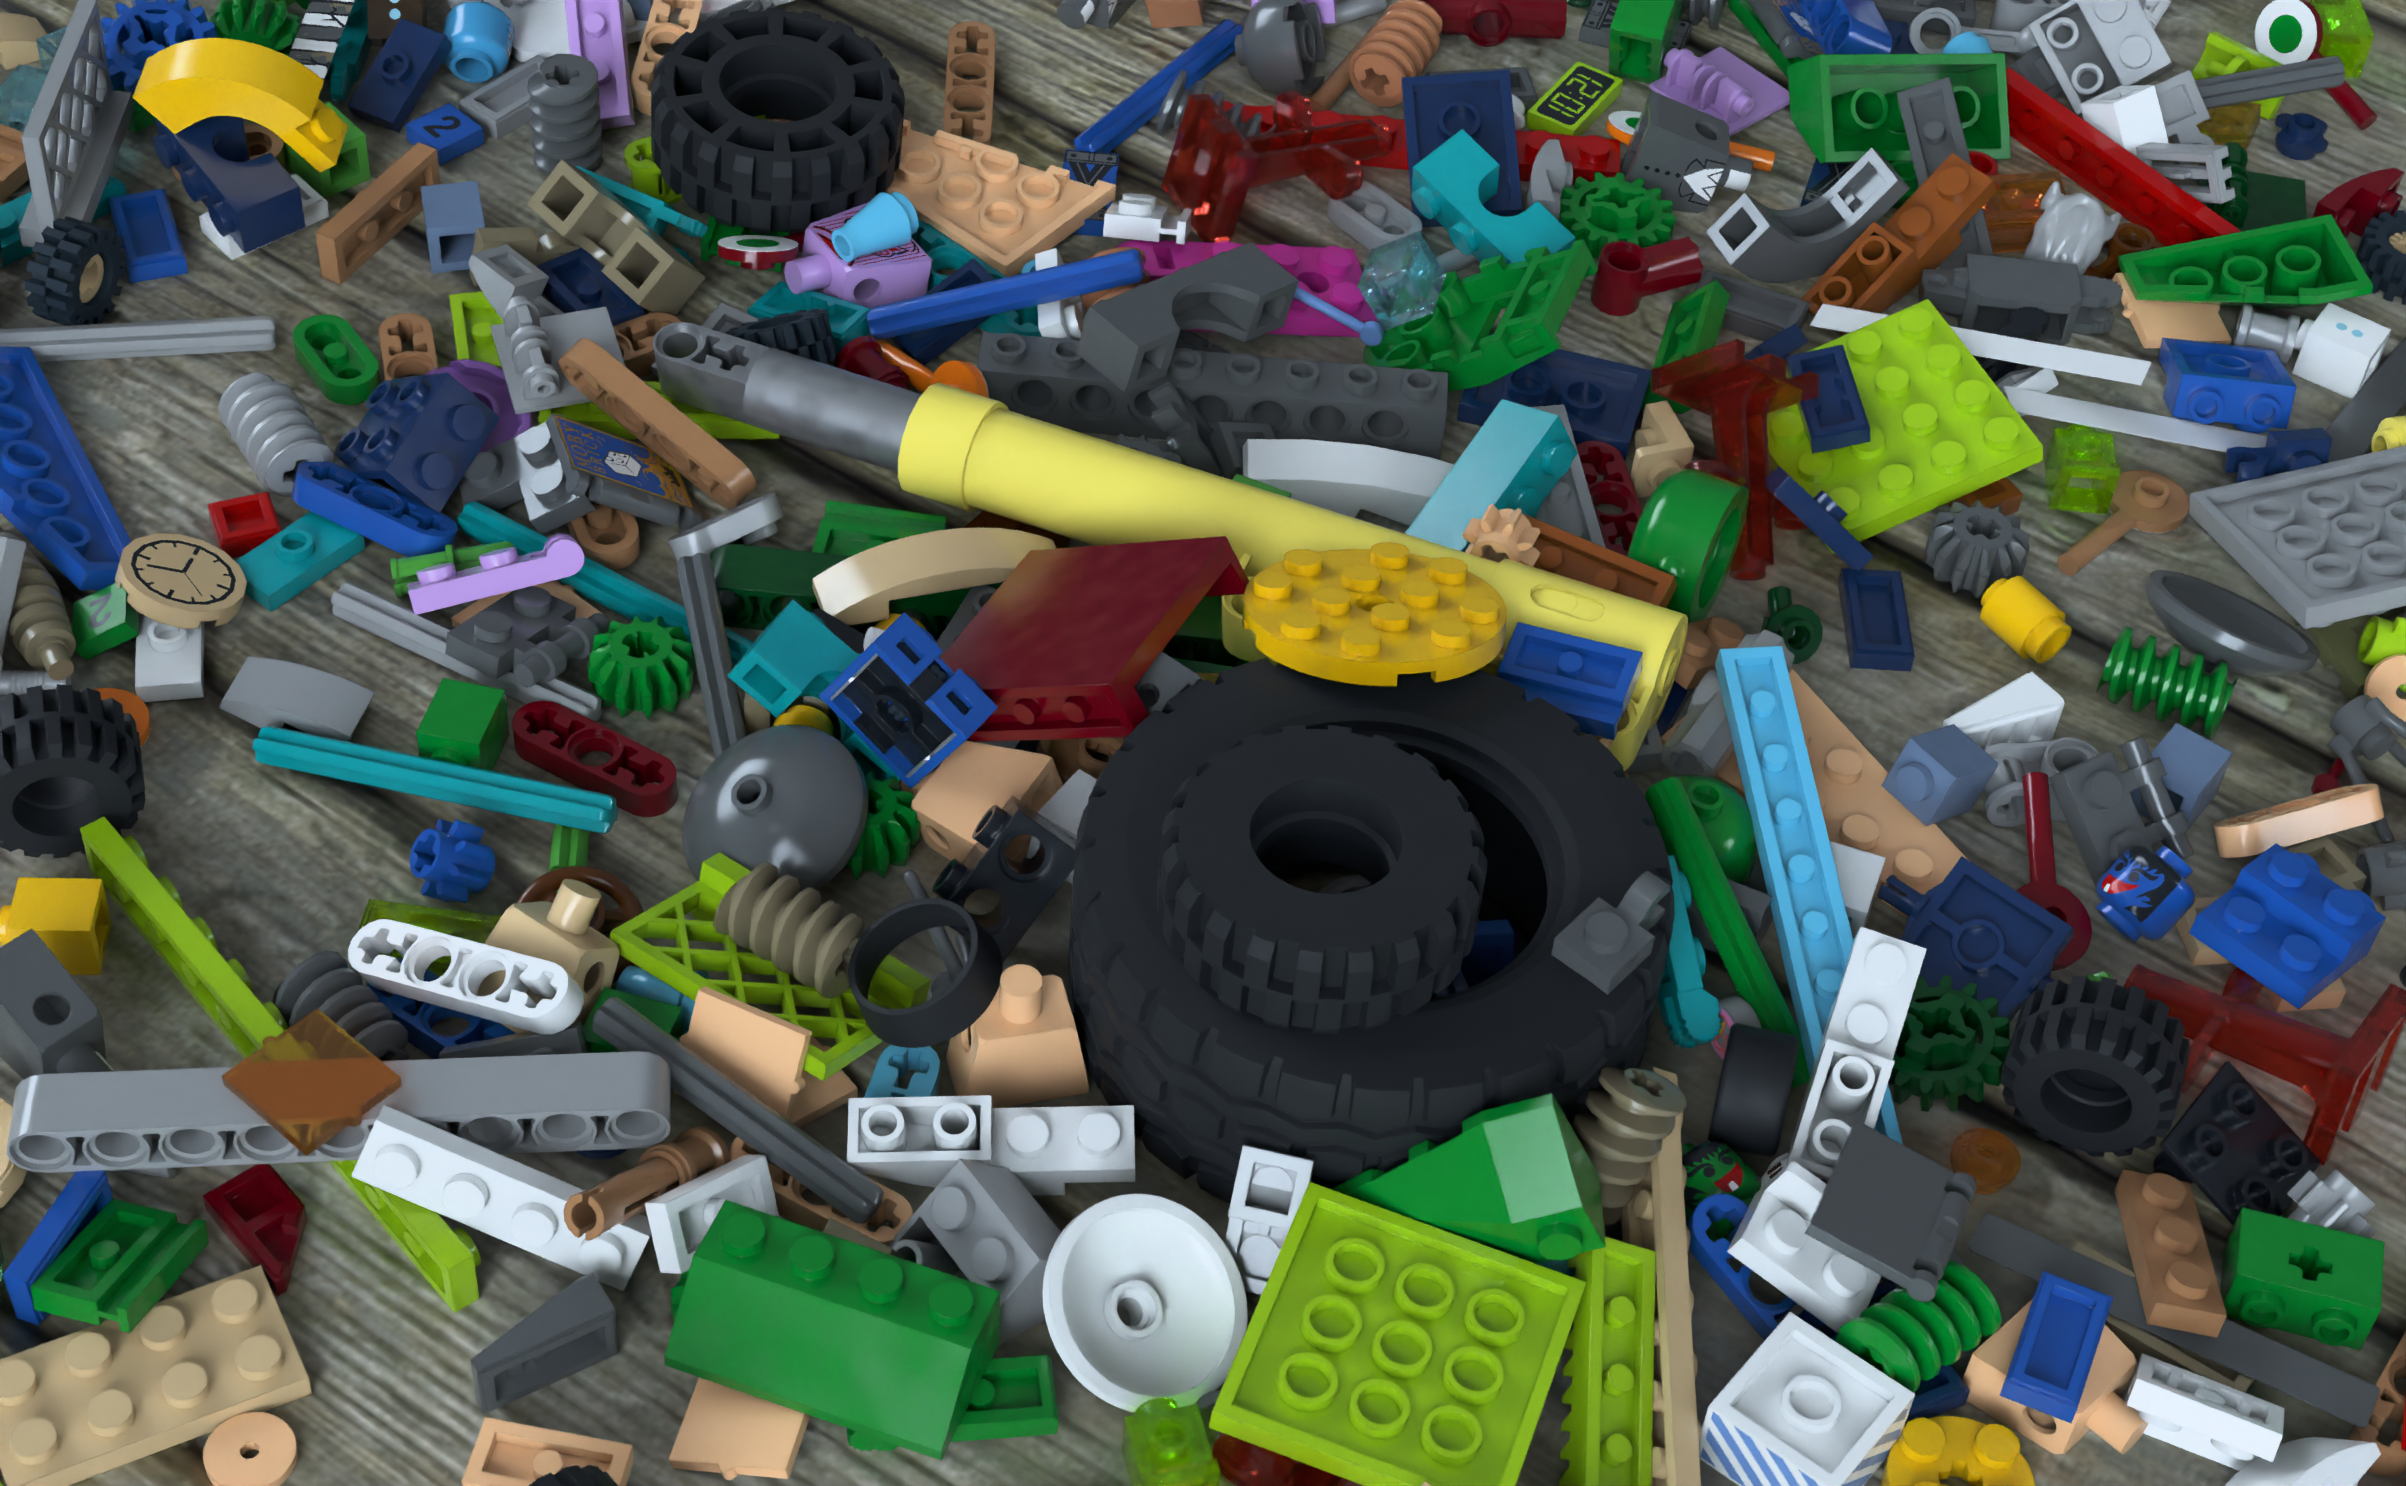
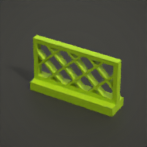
M720 852L702 862L699 881L611 930L609 939L617 943L621 956L693 1001H696L698 990L706 986L744 1003L781 1005L782 1014H770L812 1031L811 1037L835 1038L836 1045L825 1052L810 1043L808 1046L803 1069L821 1081L826 1080L883 1042L867 1026L850 987L841 995L829 999L822 997L815 987L791 985L790 977L797 980L794 974L781 972L772 961L763 960L755 956L751 948L743 947L751 953L737 952L736 943L733 942L729 935L716 932L713 921L722 898L730 887L751 872ZM692 911L691 916L698 920H685L684 915ZM643 939L675 940L676 948L652 946ZM688 941L723 943L724 951L690 949ZM888 954L877 968L871 980L868 1001L888 1009H904L923 1004L927 999L931 979ZM693 970L728 972L729 980L705 979ZM741 973L775 975L777 984L742 981ZM795 1006L829 1008L830 1017L797 1015ZM843 1009L859 1019L845 1018Z

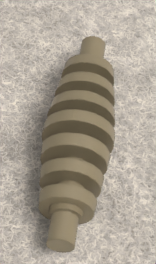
M0 526V536L23 541L13 533L4 532ZM26 545L6 636L29 665L36 669L46 670L53 680H64L71 676L74 671V665L70 658L75 651L76 641L57 583Z

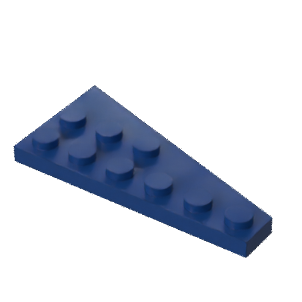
M0 346V513L79 590L99 591L116 583L115 577L122 550L131 540L30 347Z

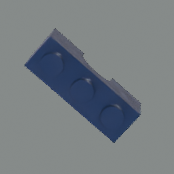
M233 116L209 117L196 122L176 134L155 118L158 135L153 137V145L160 161L166 168L174 167L178 171L189 197L194 202L202 201L205 204L219 234L223 237L230 234L244 253L306 227L299 185L270 152L256 159H249L243 118Z

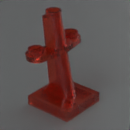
M1297 91L1281 93L1276 98L1273 106L1274 125L1278 123L1276 127L1277 132L1243 138L1209 94H1190L1161 186L1181 213L1184 208L1192 209L1191 226L1203 242H1231L1248 189L1305 175L1331 199L1347 198L1353 192L1358 191L1362 185L1363 170L1359 161L1387 156L1391 150L1392 137L1386 125L1375 124L1371 118L1314 127L1311 121L1312 108L1310 101L1307 97L1301 96Z
M1735 339L1652 369L1651 392L1711 416L1717 461H1694L1686 464L1684 469L1700 470L1748 488L1749 499L1746 519L1730 567V576L1741 581H1757L1766 577V567L1774 565L1772 518H1774V525L1783 530H1802L1808 528L1765 486L1767 484L1765 480L1770 476L1767 414L1818 397L1819 374L1810 371L1789 379L1786 377V360L1773 354H1767L1750 361L1745 360V342Z
M2138 964L2132 970L2123 986L2130 988L2134 985L2145 990V997L2149 1000H2161L2170 1008L2168 1017L2179 1018L2185 1028L2183 1036L2193 1040L2190 1046L2189 1062L2181 1093L2184 1094L2189 1090L2215 1050L2294 1084L2307 1092L2317 1105L2303 1142L2321 1161L2320 1164L2323 1166L2332 1154L2340 1130L2348 1133L2359 1118L2369 1090L2372 1089L2377 1092L2383 1084L2406 1024V990L2392 983L2385 990L2351 1039L2254 1006L2253 1004L2264 985L2238 967L2234 969L2222 994L2152 971L2141 964Z

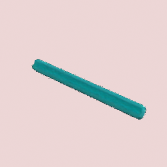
M477 501L465 504L462 513L457 517L456 521L458 529L462 530L464 535L484 545L503 541L512 542L514 547H516L518 556L543 550L545 542L549 539ZM585 556L583 566L576 574L557 580L563 585L568 584L574 587L576 592L633 620L635 614H637L642 622H651L657 617L662 616L668 627H683L688 642L692 644L684 606ZM725 628L734 668L754 642Z
M269 725L262 727L258 737L254 738L252 749L255 750L256 760L261 764L600 834L610 832L618 817L616 799L608 794Z

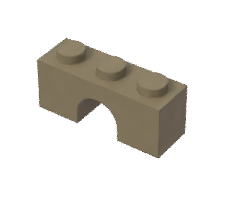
M564 160L558 163L527 203L529 207L564 238L577 244L605 266L601 271L638 305L651 312H664L676 316L706 278L598 180Z

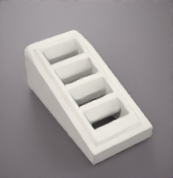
M2030 672L1945 719L1942 727L1955 724L1982 749L1998 743L2019 744L2049 741L2054 736L2065 703L2055 690L2035 673Z

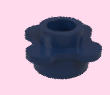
M2282 113L2276 117L2275 125L2279 127V133H2277L2275 138L2276 148L2284 156L2303 161L2310 160L2317 153L2327 150L2329 143L2324 139V133H2326L2328 126L2323 120L2306 113H2296L2293 115Z

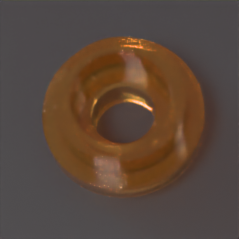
M1985 1128L1970 1129L1961 1133L1955 1139L1950 1151V1163L1953 1172H1964L1971 1175L1977 1183L1976 1194H1994L2010 1185L2015 1180L2021 1165V1157L2014 1143L2003 1134Z

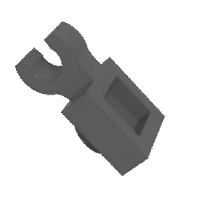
M1646 871L1632 884L1617 908H1614L1598 897L1554 938L1551 955L1608 995L1651 954L1655 936L1647 930L1652 928L1664 915L1665 908L1657 903L1670 892L1671 886L1651 872Z

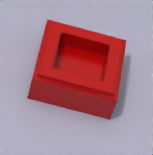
M269 491L207 504L219 549L225 551L231 558L244 556L282 531Z

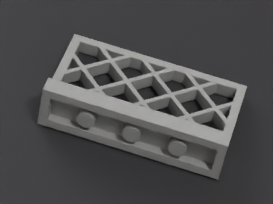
M78 0L21 136L32 190V197L19 226L22 246L34 247L36 241L43 243L44 238L41 233L46 227L53 228V221L58 218L65 220V216L88 223L92 222L135 111L132 92L112 90L97 0Z

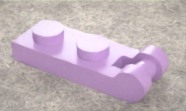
M562 533L551 536L545 542L541 551L518 556L516 547H510L482 554L479 556L481 566L457 572L453 562L417 571L419 581L407 584L414 615L570 577L582 568L584 553L572 536Z

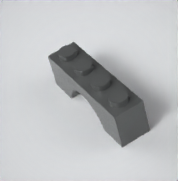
M1249 242L1091 305L1083 319L1084 328L1076 353L1122 392L1127 393L1166 376L1181 330H1212L1247 342L1283 327L1299 280L1253 243Z

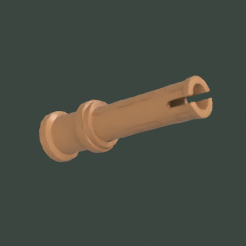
M694 1126L679 1133L673 1140V1143L661 1142L654 1145L642 1154L638 1166L615 1175L589 1190L571 1196L565 1203L563 1210L567 1228L578 1238L582 1237L584 1233H586L585 1240L597 1238L612 1227L645 1212V1202L730 1162L728 1148L724 1140L715 1131L701 1126Z

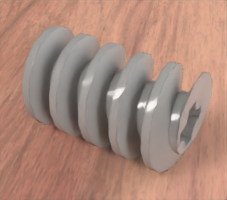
M257 371L240 377L230 384L222 394L218 406L220 420L229 430V434L237 443L238 449L247 459L248 465L255 472L258 481L267 491L277 496L292 497L296 471L300 463L304 461H327L335 464L334 453L325 443L323 436L315 428L314 422L306 414L305 408L297 400V396L288 385L275 381L268 374Z

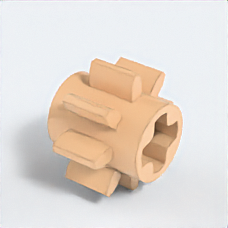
M1491 504L1481 520L1478 518L1470 520L1462 535L1466 541L1470 542L1465 553L1500 563L1506 558L1533 567L1540 555V552L1533 545L1541 531L1539 528L1531 526V523L1519 508L1516 510H1498L1494 504Z

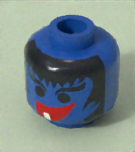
M2164 845L2156 853L2146 847L2131 846L2097 881L2096 892L2101 902L2095 909L2110 925L2133 943L2140 937L2151 941L2160 940L2186 914L2195 902L2193 889L2185 880L2193 871L2177 854Z

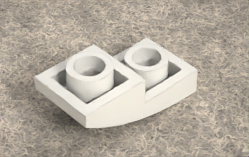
M2324 1437L2301 1438L2279 1445L2273 1462L2257 1457L2235 1474L2224 1486H2357L2361 1477L2378 1459L2381 1453L2375 1442Z

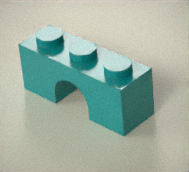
M1463 129L1413 166L1411 197L1416 208L1426 218H1435L1448 231L1450 239L1456 248L1464 255L1469 256L1472 254L1480 263L1484 259L1502 255L1507 264L1525 261L1524 255L1528 249L1547 246L1550 253L1553 254L1570 249L1576 237L1538 201L1524 212L1515 216L1504 217L1489 212L1483 204L1497 194L1500 164Z
M792 600L765 628L727 676L777 718L798 697L810 696L822 700L819 695L860 654L853 651L833 634L820 617L810 611H806L795 600ZM837 715L841 725L840 742L855 757L863 771L864 777L872 769L877 780L880 782L892 777H897L899 781L900 778Z

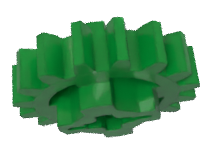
M1597 172L1594 175L1593 182L1578 177L1575 180L1574 188L1565 186L1562 189L1558 221L1576 237L1575 241L1584 239L1591 255L1595 259L1597 256H1600L1601 250L1606 244L1615 241L1631 242L1642 248L1669 242V239H1672L1676 215L1671 214L1673 208L1672 201L1661 200L1662 190L1659 187L1649 190L1643 188L1645 179L1638 178L1630 183L1625 181L1623 173L1617 172L1615 177L1605 178L1602 173Z

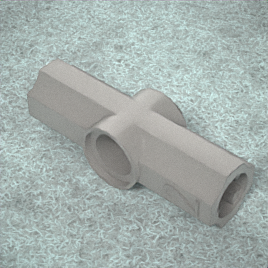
M1764 629L1761 633L1755 635L1747 634L1737 648L1782 646L1788 673L1792 669L1795 655L1788 650L1783 637ZM1713 669L1709 670L1700 681L1690 702L1687 716L1677 726L1675 732L1663 747L1661 762L1667 766L1672 777L1687 774L1715 777L1734 750L1717 671Z

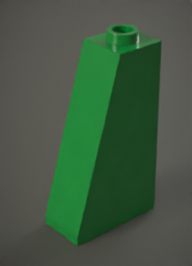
M1619 0L1610 27L1609 74L1647 84L1662 78L1665 68L1664 59L1670 51L1684 0Z

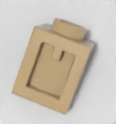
M1668 401L1645 404L1641 429L1637 430L1635 434L1636 451L1630 478L1637 498L1651 496L1656 487L1672 473L1683 469H1690L1695 446Z

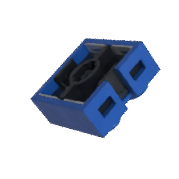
M904 612L819 696L912 789L965 742L998 707L983 692L981 686L974 678L965 674L960 668L954 673L939 657L943 650L937 645L933 636L927 630L918 626Z

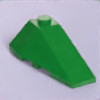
M2331 214L2118 256V266L2136 300L2242 306L2246 303L2253 305V307L2294 309L2372 294L2373 289L2372 282Z
M1552 1093L1481 1111L1462 1121L1463 1133L1447 1142L1436 1146L1427 1139L1408 1149V1162L1388 1172L1369 1169L1331 1189L1535 1264L1550 1260H1567L1577 1256L1579 1253L1606 1247L1599 1174Z

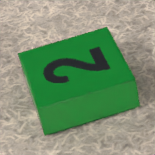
M116 583L73 604L72 631L76 641L75 651L85 660L93 658L139 635V612L126 601L128 592L123 587L118 590Z

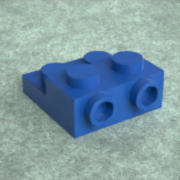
M2162 337L2158 360L2167 375L2163 399L2172 417L2211 425L2213 422L2232 423L2235 428L2249 433H2265L2271 428L2287 430L2297 386L2274 350Z
M2276 843L2241 869L2232 889L2197 914L2189 933L2299 1010L2367 956L2386 917L2376 911L2374 902L2364 892L2355 889L2346 890L2321 874L2319 865L2311 856L2305 853L2289 852Z

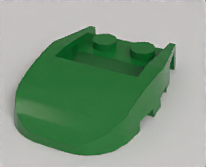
M1584 239L1574 241L1570 249L1553 254L1550 253L1547 246L1528 249L1524 255L1525 261L1507 264L1502 255L1484 259L1479 265L1480 273L1461 280L1455 270L1430 279L1404 294L1383 314L1378 323L1384 328V335L1378 345L1365 346L1363 352L1364 362L1369 366L1448 373V392L1487 385L1559 349L1561 342L1556 333L1560 330L1561 323L1577 295L1583 279L1595 274L1598 266ZM1507 308L1494 334L1488 336L1500 311Z

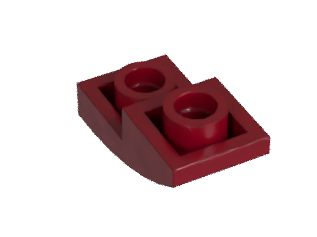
M2389 168L2354 178L2338 186L2317 203L2312 218L2331 214L2345 238L2351 232L2362 237L2366 226L2373 217L2378 219L2379 214L2386 211L2393 217L2395 210L2399 209L2403 196L2398 194L2397 190L2404 172L2397 168Z

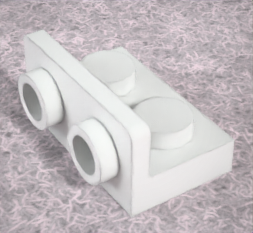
M1789 1162L1755 1193L1727 1252L1838 1333L1841 1326L1854 1318H1859L1861 1312L1867 1309L1882 1275L1805 1234L1826 1183L1797 1162Z
M2141 1354L2124 1401L2127 1402V1406L2138 1411L2140 1418L2149 1423L2144 1434L2239 1471L2257 1457L2273 1462L2283 1436L2285 1408L2146 1354Z

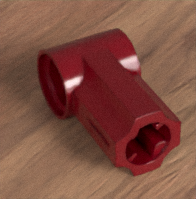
M1689 236L1646 248L1626 241L1608 243L1602 248L1600 253L1598 270L1595 274L1590 300L1597 309L1606 314L1626 316L1638 309L1641 297L1698 283L1704 268L1700 261L1699 247Z

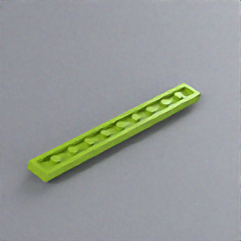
M105 817L80 828L92 876L95 879H102L106 893L250 1066L321 1063L310 1046L305 1044L298 1047L289 1037L290 1033L286 1021L275 1004L271 1001L262 1004L253 994L251 981L242 965L234 958L225 961L220 955L216 940L205 921L199 916L190 919L183 911L182 901L172 882L165 875L156 878L149 870L146 856L133 836L127 835L122 838ZM358 1160L329 1161L454 1313L479 1299L475 1267L481 1264V1257L475 1243L463 1228L457 1227L452 1230L442 1219L441 1214L351 1177Z

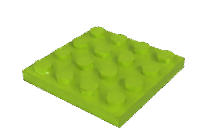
M1929 299L1810 350L1814 351L1843 345L1870 426L1871 442L1812 454L1786 370V361L1758 373L1736 387L1732 384L1724 388L1725 404L1771 469L1774 471L1780 466L1812 498L1823 490L1848 514L1840 524L1859 542L2043 461L2042 443ZM1827 546L1831 554H1834L1835 552Z
M1309 1182L1212 1410L1209 1428L1363 1486H1421L1424 1482L1431 1486H1516L1586 1282Z

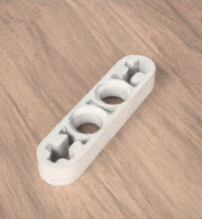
M379 919L368 923L357 932L348 948V960L352 968L369 985L378 990L538 1034L551 1035L563 1031L573 1024L584 1004L583 992L579 985L563 967L554 962L391 919ZM395 948L403 957V961L400 963L396 958L380 955V953L390 954ZM443 956H451L450 966L444 975L430 982L424 981L426 969L433 961ZM499 970L506 971L504 983L497 991L484 997L478 996L479 986L485 977ZM529 988L535 995L546 998L553 997V999H542L536 1004L526 993Z

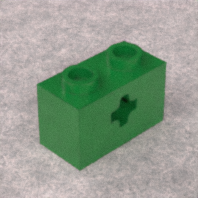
M2242 1207L2223 1252L2220 1293L2227 1318L2243 1321L2258 1328H2272L2316 1339L2321 1343L2331 1346H2345L2361 1350L2381 1311L2385 1242Z

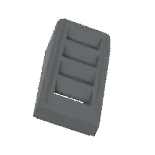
M593 1272L582 1276L568 1285L471 1359L476 1401L482 1413L493 1411L617 1355L619 1352L616 1311Z

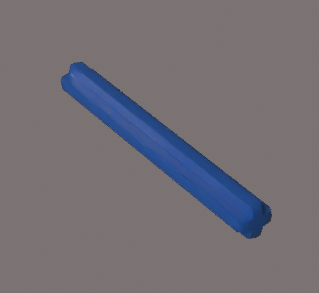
M1231 19L1223 20L1074 139L1075 150L1093 153L1111 152L1158 114L1165 97L1183 69L1187 71L1185 88L1189 89L1235 51L1236 35L1242 34V25H1235Z
M1126 250L876 306L867 313V323L874 339H886L1138 283L1145 277L1144 264L1138 250Z

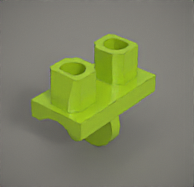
M2217 31L2209 33L2202 56L2191 73L2194 80L2283 64ZM2284 96L2238 105L2270 120L2275 118Z

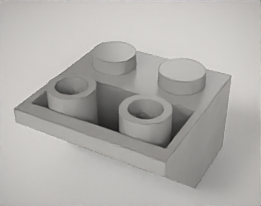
M2070 0L2028 24L2030 31L2078 116L2082 115L2080 104L2088 99L2119 86L2146 85L2174 69L2172 61L2138 0Z
M960 1158L897 1233L895 1240L888 1246L898 1252L897 1257L1000 1291L999 1345L1046 1320L1043 1309V1279L1050 1252L1061 1234L1060 1230L1016 1175L1008 1168Z

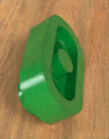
M316 315L304 319L294 328L292 336L296 359L327 399L343 405H358L367 401L372 391L381 383L379 365L376 357L351 325L338 316Z

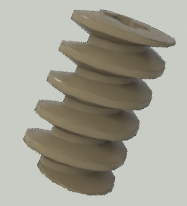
M770 862L761 863L748 875L730 887L722 898L713 921L716 932L729 935L733 942L739 946L751 948L755 956L763 960L772 961L781 972L794 974L799 983L815 987L822 997L832 999L841 995L850 987L848 967L852 952L863 935L865 925L863 917L851 913L842 919L843 909L841 904L829 900L820 906L821 895L818 890L808 887L799 892L800 883L798 878L786 874L778 879L779 872L776 865Z
M1610 1066L1602 1068L1598 1074V1079L1605 1090L1593 1089L1585 1096V1104L1592 1113L1579 1112L1572 1119V1127L1578 1134L1576 1136L1600 1177L1604 1225H1614L1620 1220L1622 1207L1628 1204L1634 1197L1635 1184H1638L1645 1178L1648 1173L1649 1162L1657 1157L1661 1151L1662 1139L1672 1133L1675 1127V1116L1681 1114L1687 1107V1099L1679 1087L1667 1078L1643 1068H1628L1626 1070Z

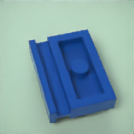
M1518 622L1497 670V677L1525 689L1526 701L1529 702L1540 697L1559 708L1579 723L1580 732L1615 740L1620 718L1624 717L1642 671L1643 652Z

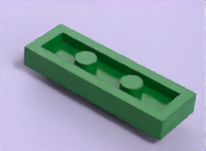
M1717 280L1672 304L1643 402V411L1645 404L1668 401L1674 413L1683 414L1691 410L1702 398L1703 386L1709 366L1713 361V352L1719 331L1724 323L1723 318L1730 294Z

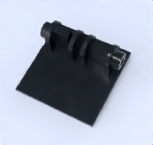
M2227 1061L2159 1144L2163 1151L2154 1159L2153 1165L2155 1170L2153 1173H2163L2179 1181L2189 1182L2190 1184L2195 1183L2234 1226L2242 1207L2281 1217L2293 1201L2286 1193L2309 1170L2314 1173L2321 1161L2239 1071Z

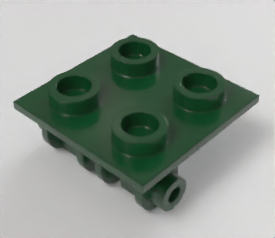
M2235 142L2224 144L2228 146L2229 156L2221 159L2222 166H2231L2232 177L2225 180V186L2234 187L2236 198L2222 204H2202L2241 231L2306 219L2305 180L2247 171L2245 169L2248 162L2247 151ZM2198 179V186H2209L2208 179Z

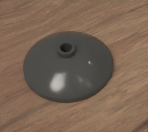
M2169 570L2153 571L2145 584L2149 603L2166 631L2192 652L2190 660L2197 652L2204 654V671L2208 673L2223 661L2228 663L2229 671L2251 677L2296 675L2312 669L2319 658L2320 653L2314 643L2294 626L2260 605L2223 587L2187 574Z
M779 725L762 729L740 739L723 751L709 765L698 780L689 798L683 820L682 842L686 861L691 872L699 881L702 862L720 852L750 871L763 862L773 863L777 866L779 872L778 879L786 874L798 878L800 883L799 892L808 887L819 891L845 866L862 836L868 812V790L863 771L852 753L839 740L820 729L810 726ZM758 794H760L759 797H758L754 802L751 803V801H752Z

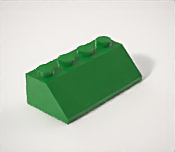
M2005 53L1819 54L1787 66L1791 120L1820 164L1856 163L1871 147L1882 154L1889 163L1899 160L1913 162L1897 92L1947 77L1950 78L1968 150L1985 153L1995 161L2011 159Z
M725 1200L693 1255L665 1352V1366L942 1461L999 1345L1000 1291Z

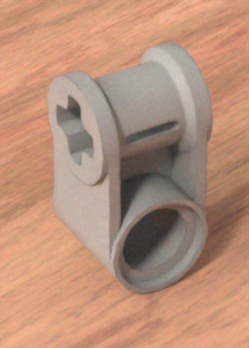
M2069 737L2052 741L2019 744L1998 743L1984 748L1983 750L1999 763L1984 788L1987 797L1984 804L1987 818L1992 824L1999 827H2014L2025 824L2022 776L2031 772H2043L2048 775L2052 821H2067L2049 777L2096 756L2099 752L2087 741ZM2003 761H2007L2009 765L2005 766ZM2007 804L2009 809H2005L2003 805Z

